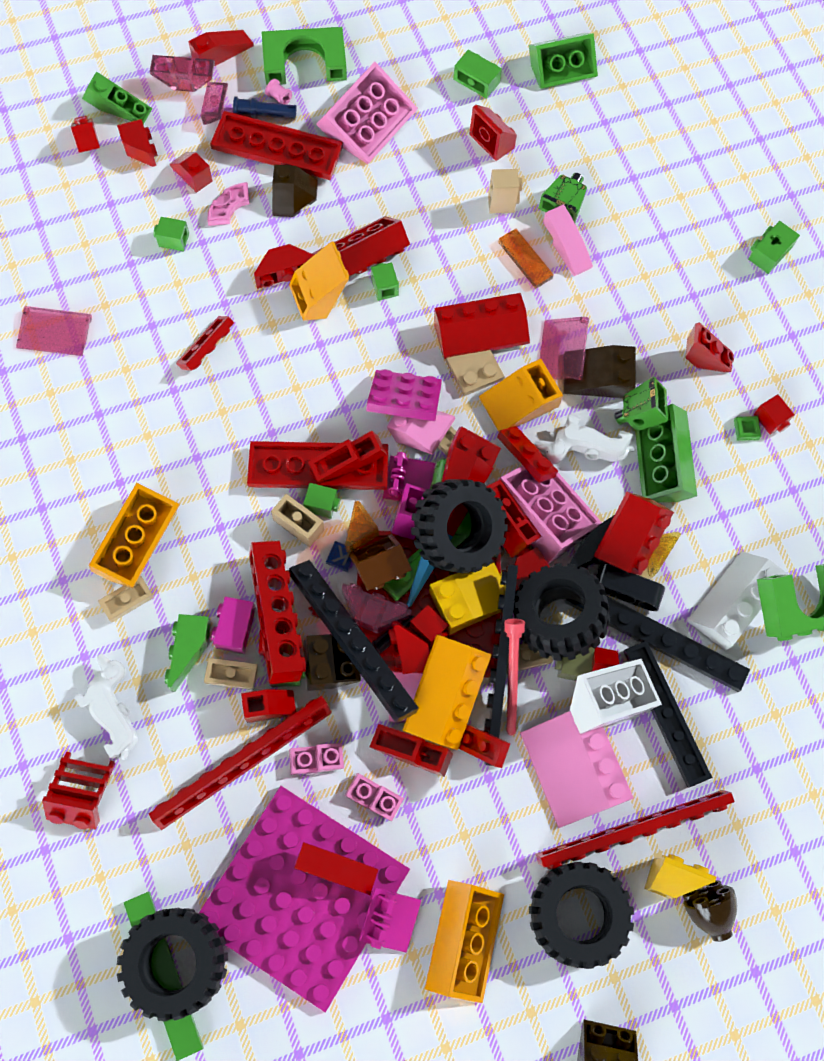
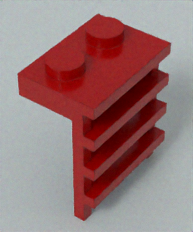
M66 751L64 757L60 760L58 770L54 773L55 777L52 783L48 786L47 795L42 799L46 820L54 824L65 823L74 825L79 829L89 828L96 830L100 822L98 805L115 767V761L110 760L109 765L104 766L70 759L71 752ZM69 768L104 776L103 779L65 772V769ZM64 781L98 788V791L93 792L59 785V782Z

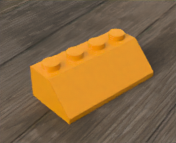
M136 482L88 566L91 572L113 583L134 588L180 504Z
M436 635L413 699L419 709L416 714L406 719L403 731L458 750L491 654Z
M448 880L425 990L452 998L483 1003L504 894L472 884Z

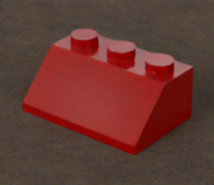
M626 492L594 556L626 572L642 575L643 571L648 567L654 550L659 546L660 538L665 529L670 525L674 512L652 499Z

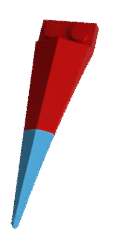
M462 426L459 427L449 447L441 482L450 479L479 481L485 484L494 469L493 465L501 448ZM461 503L453 509L448 518L447 533L450 541L468 512L467 508ZM422 557L420 558L407 600V607L412 606L434 569L429 564V560H424Z

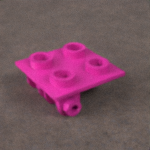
M397 452L395 456L390 455L387 490H384L382 498L400 501L406 483L426 490L430 489L435 463L407 458L404 452Z
M374 888L359 941L371 944V947L377 949L385 947L407 953L422 900Z

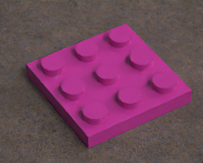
M387 369L376 370L366 411L435 421L442 379H437L433 376H415L412 373H395Z

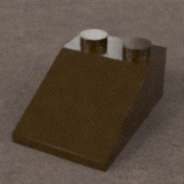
M609 345L569 351L564 354L563 394L623 398L625 394L636 387V347Z

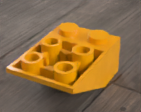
M334 241L328 243L298 268L289 283L303 321L327 319L349 280L348 271L343 265L341 254L337 250Z
M538 359L519 368L481 394L479 399L499 432L506 428L524 424L558 408L563 394L542 359Z

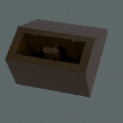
M332 634L306 636L303 642V650L306 662L307 691L333 689L361 681L359 671Z
M584 1019L577 1061H638L636 1031Z

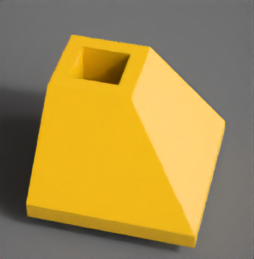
M672 854L668 856L662 855L661 858L653 859L644 889L668 899L677 898L714 883L716 876L708 874L709 869L697 864L693 866L683 864L684 859Z

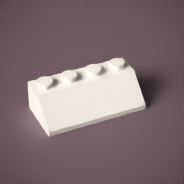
M742 551L688 618L687 622L722 650L726 651L736 643L762 609L757 579L773 575H788V573L770 559Z
M642 659L579 675L570 711L579 733L582 734L640 715L662 704Z

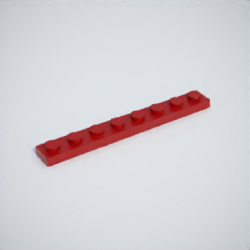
M322 695L317 699L310 700L304 708L288 715L282 723L265 731L263 736L254 742L246 744L241 751L232 757L224 759L219 766L202 774L191 785L180 789L168 801L158 804L149 813L153 823L162 831L332 714L327 702Z
M720 790L535 853L538 864L543 868L554 869L561 866L562 861L571 859V861L581 860L586 857L588 852L594 850L595 853L604 852L610 849L609 845L630 843L634 841L633 837L641 834L642 836L656 834L658 828L664 826L666 828L677 827L681 825L680 821L687 818L689 820H697L704 817L705 812L726 810L728 808L727 805L735 801L732 792Z

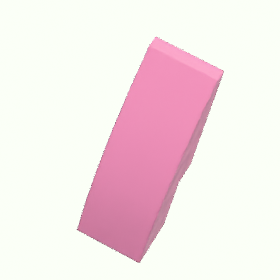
M564 204L545 212L543 224L553 237V246L573 276L591 269L593 265L585 243Z

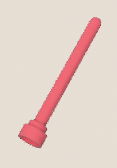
M507 619L504 626V631L507 633V637H509L506 731L509 735L516 733L519 638L525 632V621L521 619Z

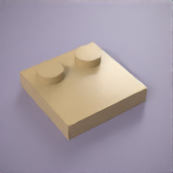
M491 350L445 359L464 396L496 384L505 378Z

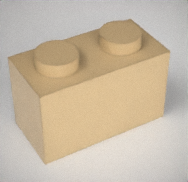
M518 169L492 170L488 191L489 214L515 212L516 204L520 203L519 191H522L523 186L522 178L518 177Z
M285 494L271 510L273 521L309 548L325 530L323 520L288 494Z

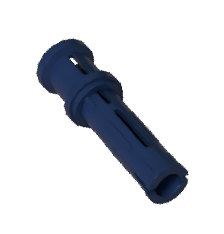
M234 96L233 113L250 115L252 118L257 117V115L296 119L297 105L259 102L255 98L247 100Z

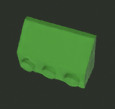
M581 33L529 45L531 67L540 89L598 76L594 33Z

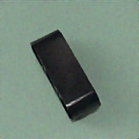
M601 564L599 566L596 577L599 579L600 584H603L606 595L649 611L659 610L665 586L609 564Z

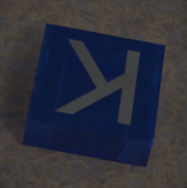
M335 541L327 557L326 564L348 573L352 564L349 553L357 549Z

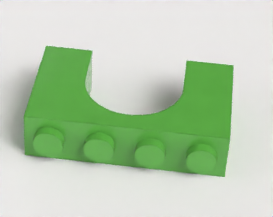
M342 27L261 31L266 85L272 79H277L280 84H286L285 63L290 55L302 50L313 51L323 58L327 82L347 80Z
M824 564L815 566L820 598L816 609L808 616L801 611L797 603L792 575H773L757 579L767 637H777L778 641L793 639L792 635L795 634L805 636L813 634L812 630L815 629L817 631H824Z

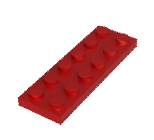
M224 111L210 146L213 150L270 165L297 166L311 176L331 181L343 149V142Z
M250 441L247 485L254 488L308 489L309 483L332 489L387 490L389 445L382 444L387 453L386 456L347 474L323 482H317L308 461L341 443Z

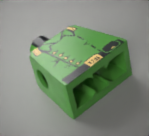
M573 173L571 178L560 175L542 194L538 209L548 212L564 204L574 223H576L587 190L586 185L582 184L584 181L583 176L579 173Z
M655 377L650 378L624 395L623 409L614 414L615 420L619 425L628 422L637 431L667 422V390Z

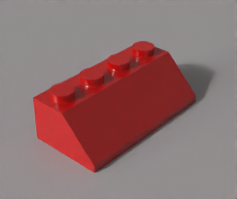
M387 216L334 242L341 254V260L349 276L367 271L368 266L372 264L383 263L386 261V257L392 254H400L405 250V247L410 245L402 221ZM319 249V250L313 252L312 254L315 255V254L318 253L321 249Z
M521 293L434 308V326L444 359L530 344L527 312Z

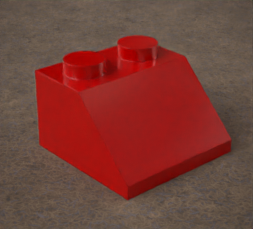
M480 105L472 107L469 135L495 161L515 149L517 134L502 121L498 114H495L488 107Z

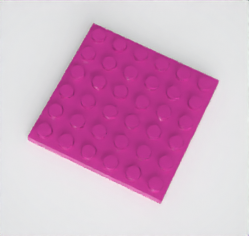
M280 786L199 913L208 916V921L218 926L219 930L217 933L220 937L224 936L227 947L326 1013L366 943L360 942L359 938L374 888L397 893L410 868L283 786ZM303 842L379 869L371 895L294 869Z

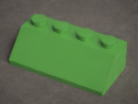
M674 404L667 406V422L639 431L635 430L642 496L658 503L680 502L697 497L687 411Z

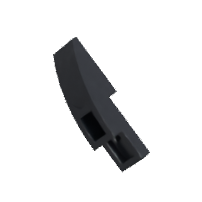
M614 515L601 523L586 537L569 564H575L577 569L584 567L588 570L587 566L592 563L598 565L604 562L596 558L594 554Z

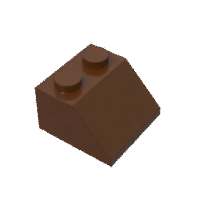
M392 534L349 553L367 591L370 589L373 591L385 586V582L392 579H402L407 575V572L412 570L401 544Z

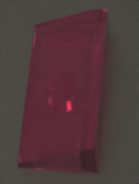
M207 82L200 115L203 125L222 118L228 83Z

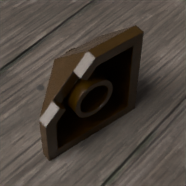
M274 164L272 215L295 217L307 204L311 205L317 201L318 180L297 166Z

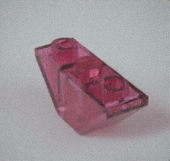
M152 55L149 72L173 90L195 92L212 80L215 61L211 59Z
M343 583L342 595L352 618L358 626L378 634L392 627L393 622L397 621L401 624L410 618L412 610L408 609V605L399 601L392 603L379 593L373 592L369 594L364 592V589L359 585Z

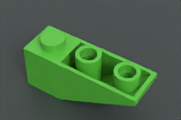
M97 71L82 97L83 100L102 112L131 122L142 119L143 125L153 109Z
M179 614L178 621L173 623L172 634L175 636L174 645H170L169 648L171 666L165 673V684H168L167 687L172 692L178 689L208 647L211 629L209 617Z

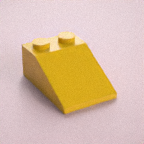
M494 563L487 567L482 566L483 568L477 572L453 574L430 584V596L441 618L449 625L447 630L449 635L502 611V609H497L499 594L503 595L504 585H500L501 576Z

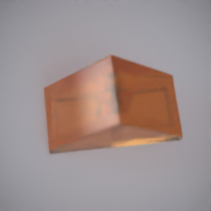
M356 500L345 542L347 553L356 551L379 536L378 526L361 502Z

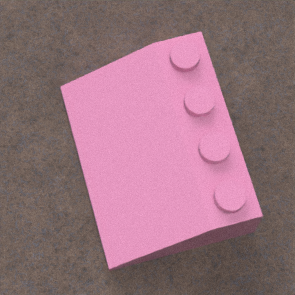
M374 62L316 125L328 138L342 141L345 150L366 164H369L418 108L385 71Z
M521 466L499 478L542 536L532 546L533 548L538 547L548 564L570 550L602 523L559 473H557L555 478L538 483L525 467Z
M571 711L520 732L558 828L634 799L604 727L580 734Z

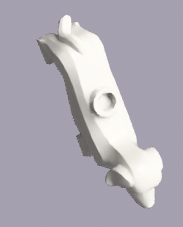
M568 415L564 428L557 433L555 442L539 441L536 444V447L545 453L546 458L552 464L561 462L566 454L572 450L585 454V457L590 460H597L599 458L612 462L623 460L627 457L629 451H634V447L629 445L632 433L620 430L619 437L621 439L609 438L593 428L587 426L579 427L580 418Z
M101 653L98 655L97 661L102 672L89 682L84 695L78 694L74 698L80 708L86 707L87 710H90L92 717L110 733V739L113 744L107 743L103 746L109 757L124 760L127 758L128 752L137 743L135 729L127 717L130 715V711L123 702L118 703L114 696L116 685L125 676V668L121 662L116 660L110 661Z

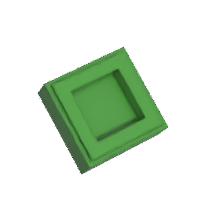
M758 416L735 417L734 426L737 441L759 440L762 437Z

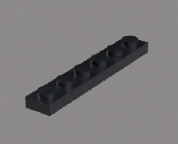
M644 641L625 649L623 652L628 662L642 659L662 705L651 709V712L687 788L713 778L648 642Z

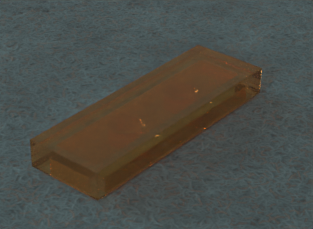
M517 229L499 238L498 243L535 289L553 279L554 274Z

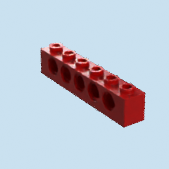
M280 541L251 542L249 561L269 684L299 682L302 673L306 671L305 658L301 657L299 650L302 648L301 635L296 633L298 618L297 613L292 611L294 595L288 588L290 573L289 570H285L284 566L286 564V552L281 549ZM273 609H279L282 612H276ZM277 630H282L286 634H280ZM285 652L288 653L290 656L285 657L282 656L280 653Z

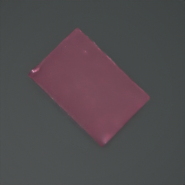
M24 306L16 348L83 356L92 315L89 313Z
M588 317L545 320L540 359H542L553 379H582L589 323Z

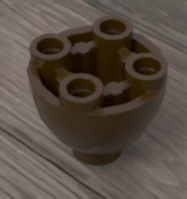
M715 880L714 883L706 885V888L694 890L683 895V904L691 920L697 927L711 935L713 941L721 942L733 936L731 929L737 915V898L732 887L722 885L721 881Z

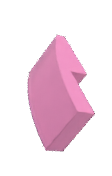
M342 743L289 749L291 775L344 769Z
M359 773L355 775L345 794L347 798L389 821L393 820L404 799Z

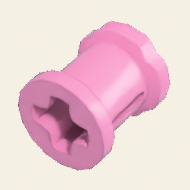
M272 79L266 86L265 94L268 97H273L279 104H288L290 102L292 91L281 86L277 79Z

